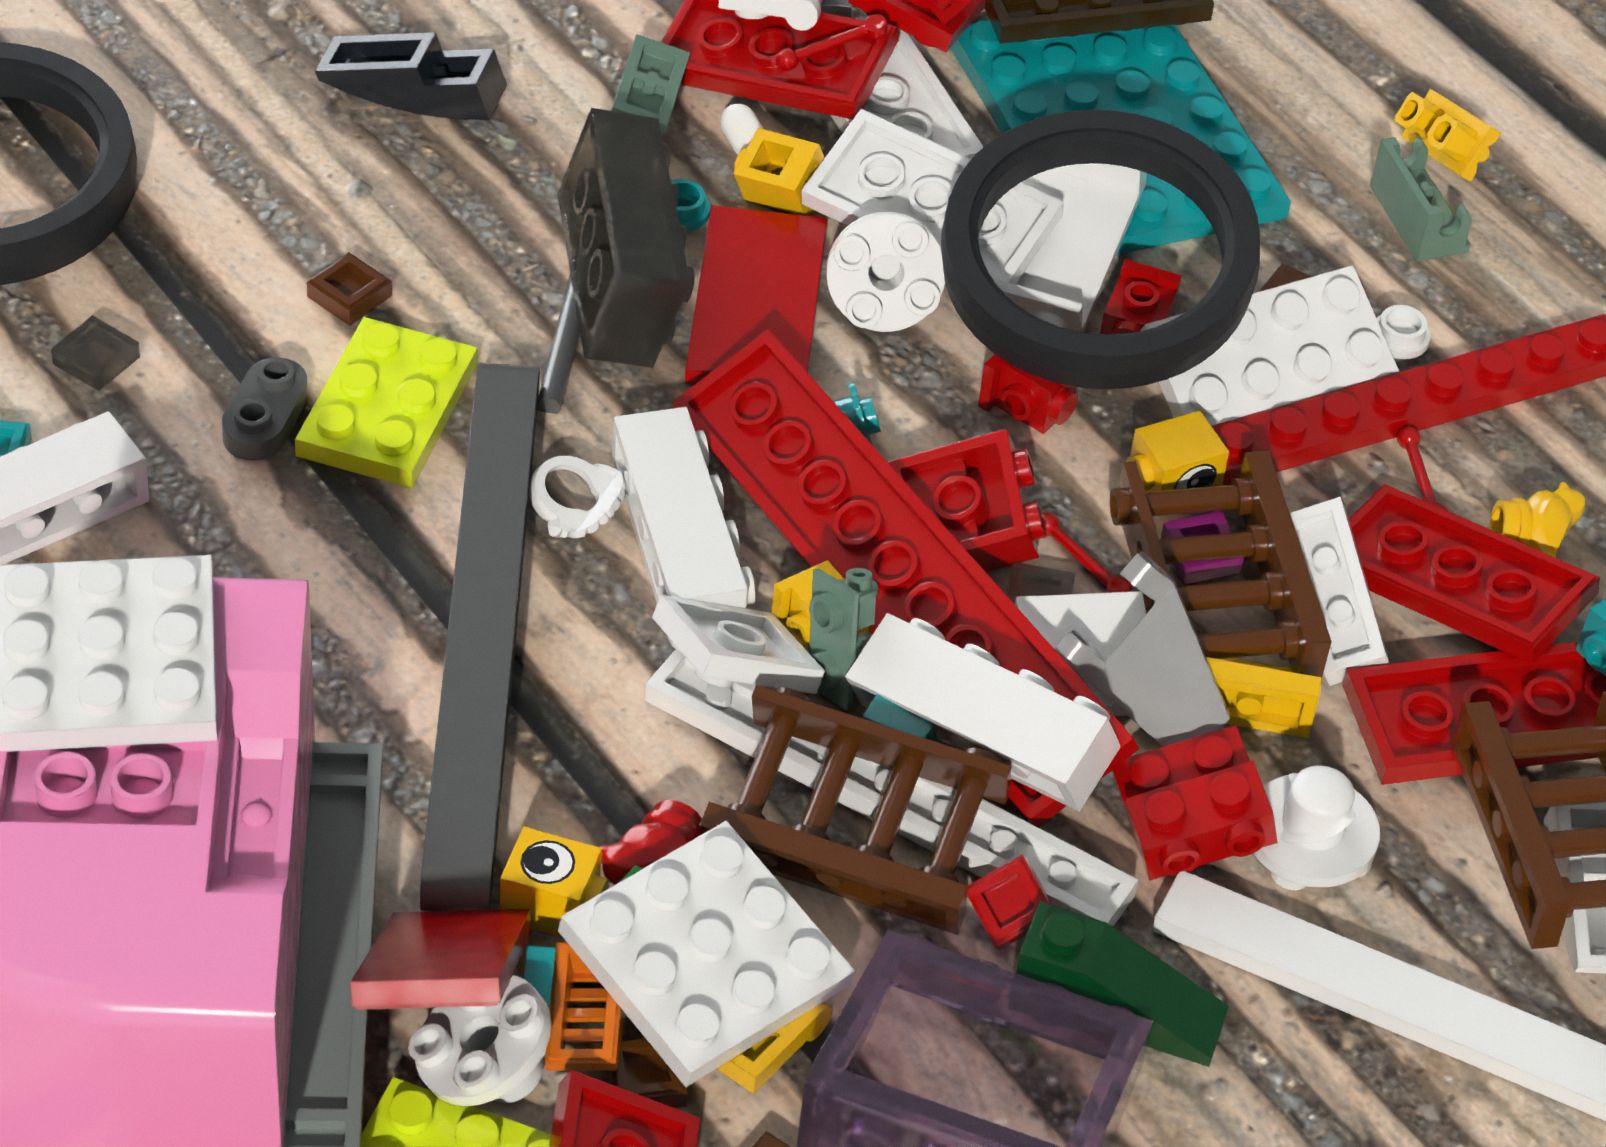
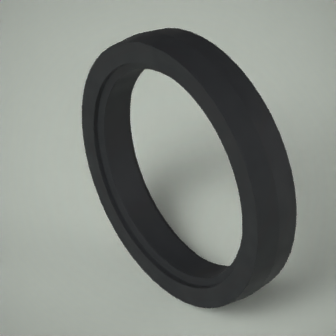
M0 42V97L19 98L37 102L63 113L88 133L99 152L95 169L90 178L66 203L37 219L0 228V285L37 278L59 270L82 258L100 245L115 230L130 206L135 186L137 156L128 113L120 98L101 77L78 62L60 54L37 47Z
M1075 110L1055 113L1033 119L1004 132L983 147L961 172L950 194L941 231L944 280L954 308L966 327L982 344L1007 363L1042 379L1074 387L1123 389L1149 385L1167 380L1199 365L1228 341L1239 326L1247 311L1258 279L1260 267V229L1253 201L1236 172L1219 154L1191 134L1157 119L1134 113L1113 110ZM1090 163L1124 166L1153 175L1169 183L1198 206L1210 222L1217 236L1222 257V267L1207 294L1187 312L1167 323L1147 330L1126 334L1107 335L1078 332L1058 327L1028 313L1007 297L996 285L983 262L979 249L978 236L983 222L993 206L1009 190L1022 181L1044 171L1062 166Z

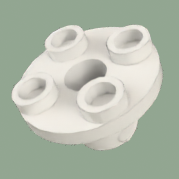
M879 212L861 217L848 225L839 234L831 247L827 259L826 277L832 299L838 309L855 326L880 332L898 331L913 326L938 307L945 285L941 248L930 230L912 217L894 212Z
M1311 766L1299 773H1291L1274 779L1263 786L1273 811L1278 843L1262 847L1253 854L1271 871L1272 879L1276 884L1289 890H1301L1306 886L1319 888L1333 887L1348 883L1369 872L1380 840V826L1373 808L1354 789L1347 776L1332 767Z
M512 975L504 996L497 1006L434 1008L423 1026L412 1035L408 1047L409 1054L415 1060L417 1071L422 1081L438 1098L447 1103L459 1106H474L490 1101L498 1103L516 1102L530 1094L542 1077L544 1068L543 1057L546 1055V1048L551 1033L550 1011L543 997L528 981Z

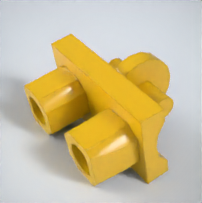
M1432 89L1429 90L1425 98L1414 92L1410 93L1394 120L1406 128L1401 138L1413 145L1415 139L1420 137L1428 148V155L1470 182L1476 175L1477 163L1487 160L1490 155L1488 147L1495 143L1501 135V132Z

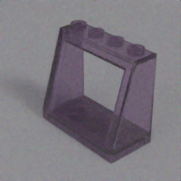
M887 930L815 1058L804 1082L796 1146L1061 1147L851 1073L891 986L1105 1060L1066 1147H1111L1143 1065L1153 1021L1135 1015L1121 1006L1106 1005L1068 992L1057 984L1042 983L1004 970L993 962L975 960L937 947L926 939L908 937Z

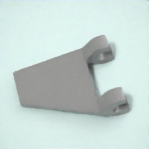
M1141 551L1133 557L1120 574L1137 589L1154 600V606L1108 658H1104L1075 629L1068 632L1054 649L1077 674L1095 686L1162 746H1167L1218 731L1228 722L1231 716L1175 581L1156 562Z

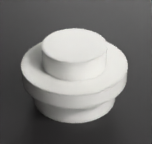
M1394 305L1386 308L1376 318L1393 358L1412 359L1422 355L1427 350L1431 333L1426 317L1419 310L1407 305Z

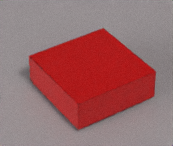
M1023 854L971 883L967 888V896L995 948L999 950L1027 935L1039 901L1053 905L1028 858Z

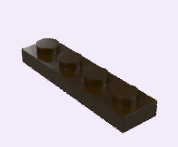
M985 0L984 8L999 44L1211 21L1214 2L1213 0Z

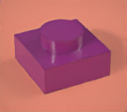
M1217 511L1164 522L1160 539L1233 532L1223 512ZM1244 557L1172 564L1184 585L1241 573Z

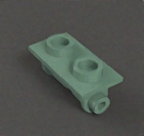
M816 568L813 569L812 599L809 605L811 617L809 654L825 670L817 692L846 711L853 710V696H856L845 676L872 636L866 631L857 634V630L874 625L878 584L872 580V572L867 569H850L846 572L845 579L837 580L821 569Z

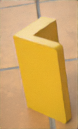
M1206 657L1231 716L1226 724L1309 739L1320 697L1322 677L1294 673L1289 667L1238 658L1214 659Z

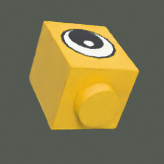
M1199 410L1135 429L1130 457L1127 458L1126 462L1136 461L1145 492L1222 486L1229 450Z
M523 826L500 877V909H531L532 929L562 937L558 932L561 916L609 889V879L600 877L602 848Z

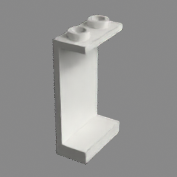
M1090 163L1050 169L1022 181L1024 184L1064 201L1063 216L1018 282L1013 284L992 278L996 285L1014 303L1035 317L1058 327L1084 332L1145 188L1147 173L1124 166Z

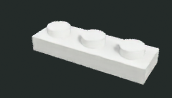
M1341 497L1290 512L1332 641L1324 668V675L1329 686L1344 682L1347 669L1390 664L1348 515Z

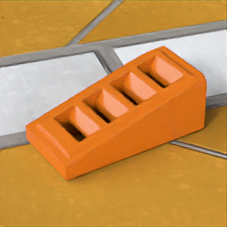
M567 942L556 943L550 1005L551 1033L545 1055L546 1071H618L626 1014L605 988H575V983L600 982ZM572 1003H606V1008L571 1007ZM569 1023H604V1029H568ZM566 1043H603L602 1049H565Z

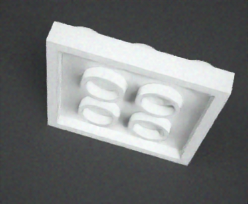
M211 555L0 565V751L16 752L217 741L214 598Z
M727 821L561 916L558 928L561 936L685 1087L850 986L855 973L850 964Z

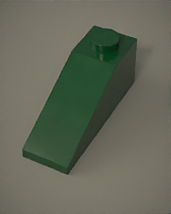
M1040 901L1019 953L1010 1003L1210 1067L1229 1009V1005L1108 923Z

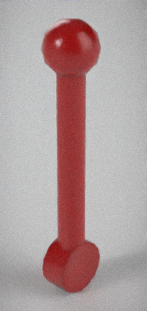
M871 15L865 19L864 25L797 50L783 48L776 55V63L783 70H792L800 60L865 36L875 39L885 36L888 30L886 18L881 15Z
M1412 426L1402 427L1397 433V442L1407 451L1423 501L1448 511L1443 504L1436 502L1418 448L1420 442L1419 431Z
M1050 512L1042 513L1047 536H1052L1106 587L1105 593L1131 592V583L1126 578L1113 577L1060 528L1059 519L1055 514Z

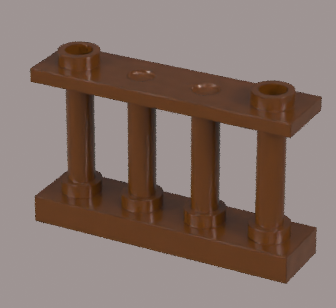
M1269 450L1245 452L1239 478L1232 479L1231 485L1145 492L1136 461L1123 462L1119 488H1113L1110 492V514L1113 524L1115 526L1122 525L1132 559L1137 553L1143 551L1168 575L1169 571L1166 564L1239 557H1248L1251 563H1258L1261 573V579L1177 587L1187 611L1263 605L1266 611L1273 610L1277 623L1276 628L1197 635L1205 656L1214 659L1278 654L1282 660L1288 659L1292 672L1322 677L1332 641ZM1233 510L1236 516H1243L1246 531L1159 539L1152 517ZM1143 593L1148 613L1154 606V600Z
M756 685L751 696L753 720L755 725L766 728V731L737 803H732L725 807L708 802L699 825L700 835L727 821L773 875L958 935L967 912L968 885L959 883L954 874L982 798L1006 805L1010 795L1012 766L1002 763L996 755L983 749L966 748L963 751L812 703L805 694L791 688L778 687L775 690ZM792 737L830 749L801 823L794 824L789 828L766 820L762 811ZM855 757L892 768L893 770L864 845H858L854 849L830 841L825 833ZM919 777L957 789L928 866H922L920 870L894 862V859L889 855Z
M1606 691L1602 693L1593 726L1509 733L1506 727H1500L1490 701L1464 703L1452 748L1531 949L1558 947L1566 918H1570L1574 910L1606 907V880L1571 883L1566 876L1561 877L1554 859L1606 854V827L1550 832L1547 826H1540L1533 808L1606 802V775L1529 782L1526 776L1519 775L1513 759L1596 752L1606 774Z

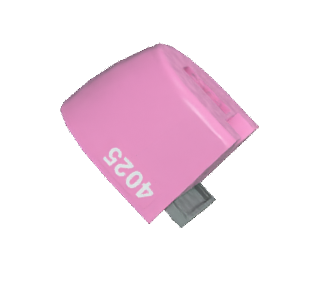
M213 577L217 741L16 752L0 751V1147H361L369 1009L356 1010V1007H352L351 980L370 951L373 941L383 744L315 742L308 580Z

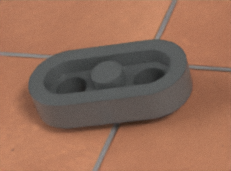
M274 357L255 363L247 371L222 416L223 443L232 455L244 460H262L275 455L283 447L308 400L307 374L301 365L290 359Z

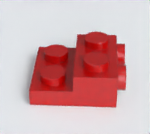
M1007 429L888 461L890 466L985 572L1039 558L1036 540L1047 537L1046 525L1038 501L1028 503L1025 487L1036 485V477L1028 450L1025 448L1017 451Z
M1237 725L1130 756L1112 770V776L1149 881L1167 875L1177 876L1182 871L1189 873L1198 866L1228 857L1248 856L1259 851L1262 847L1278 843L1271 805L1254 761L1249 760Z

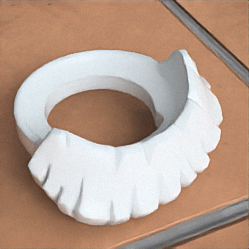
M556 456L542 462L535 469L528 485L529 499L533 508L542 519L548 522L549 535L555 538L585 537L587 533L591 534L598 530L599 525L606 524L609 521L608 518H611L614 512L620 508V502L624 499L626 490L624 476L616 468L604 464L592 465L583 459L573 456ZM559 469L577 473L589 485L596 499L595 506L589 511L561 506L550 497L546 490V475Z

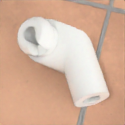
M744 104L728 106L720 118L721 130L737 155L743 148L748 147L758 128L764 129L754 111Z

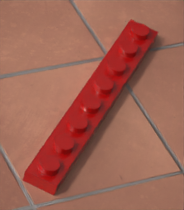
M1598 315L1212 425L1211 427L1229 450L1222 486L1231 485L1232 479L1239 478L1245 452L1269 450L1275 470L1280 472L1396 438L1399 430L1405 426H1412L1420 431L1606 377V315Z

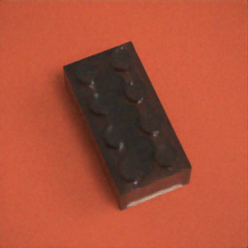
M591 108L557 193L584 359L653 368L663 345H669L673 339L676 314L681 303L688 302L693 292L694 269L692 266H687L684 252L686 228L684 225L679 224L676 211L678 187L676 184H672L670 180V147L668 144H663L659 118Z

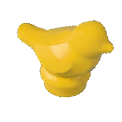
M1561 482L1556 491H1538L1527 501L1520 497H1513L1510 501L1498 500L1491 513L1489 529L1556 558L1558 549L1570 527L1580 520L1585 510V497L1580 492L1569 488L1565 482Z

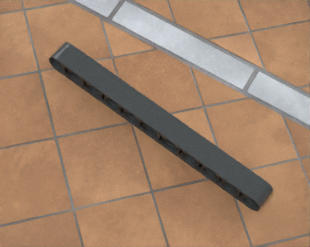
M481 362L477 364L420 885L421 911L491 910L529 507L528 485L532 475L538 411L539 366Z

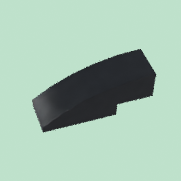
M436 32L334 36L315 70L319 81L350 95L382 106L419 115L459 120H490L507 87V82L494 49L442 50Z

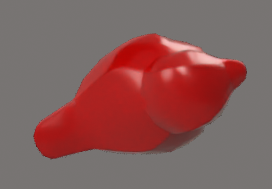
M665 800L657 803L653 810L646 814L642 823L634 825L624 833L618 843L598 846L602 848L601 861L604 876L609 879L610 883L616 885L635 865L644 869L699 837L701 816L692 807L679 801Z

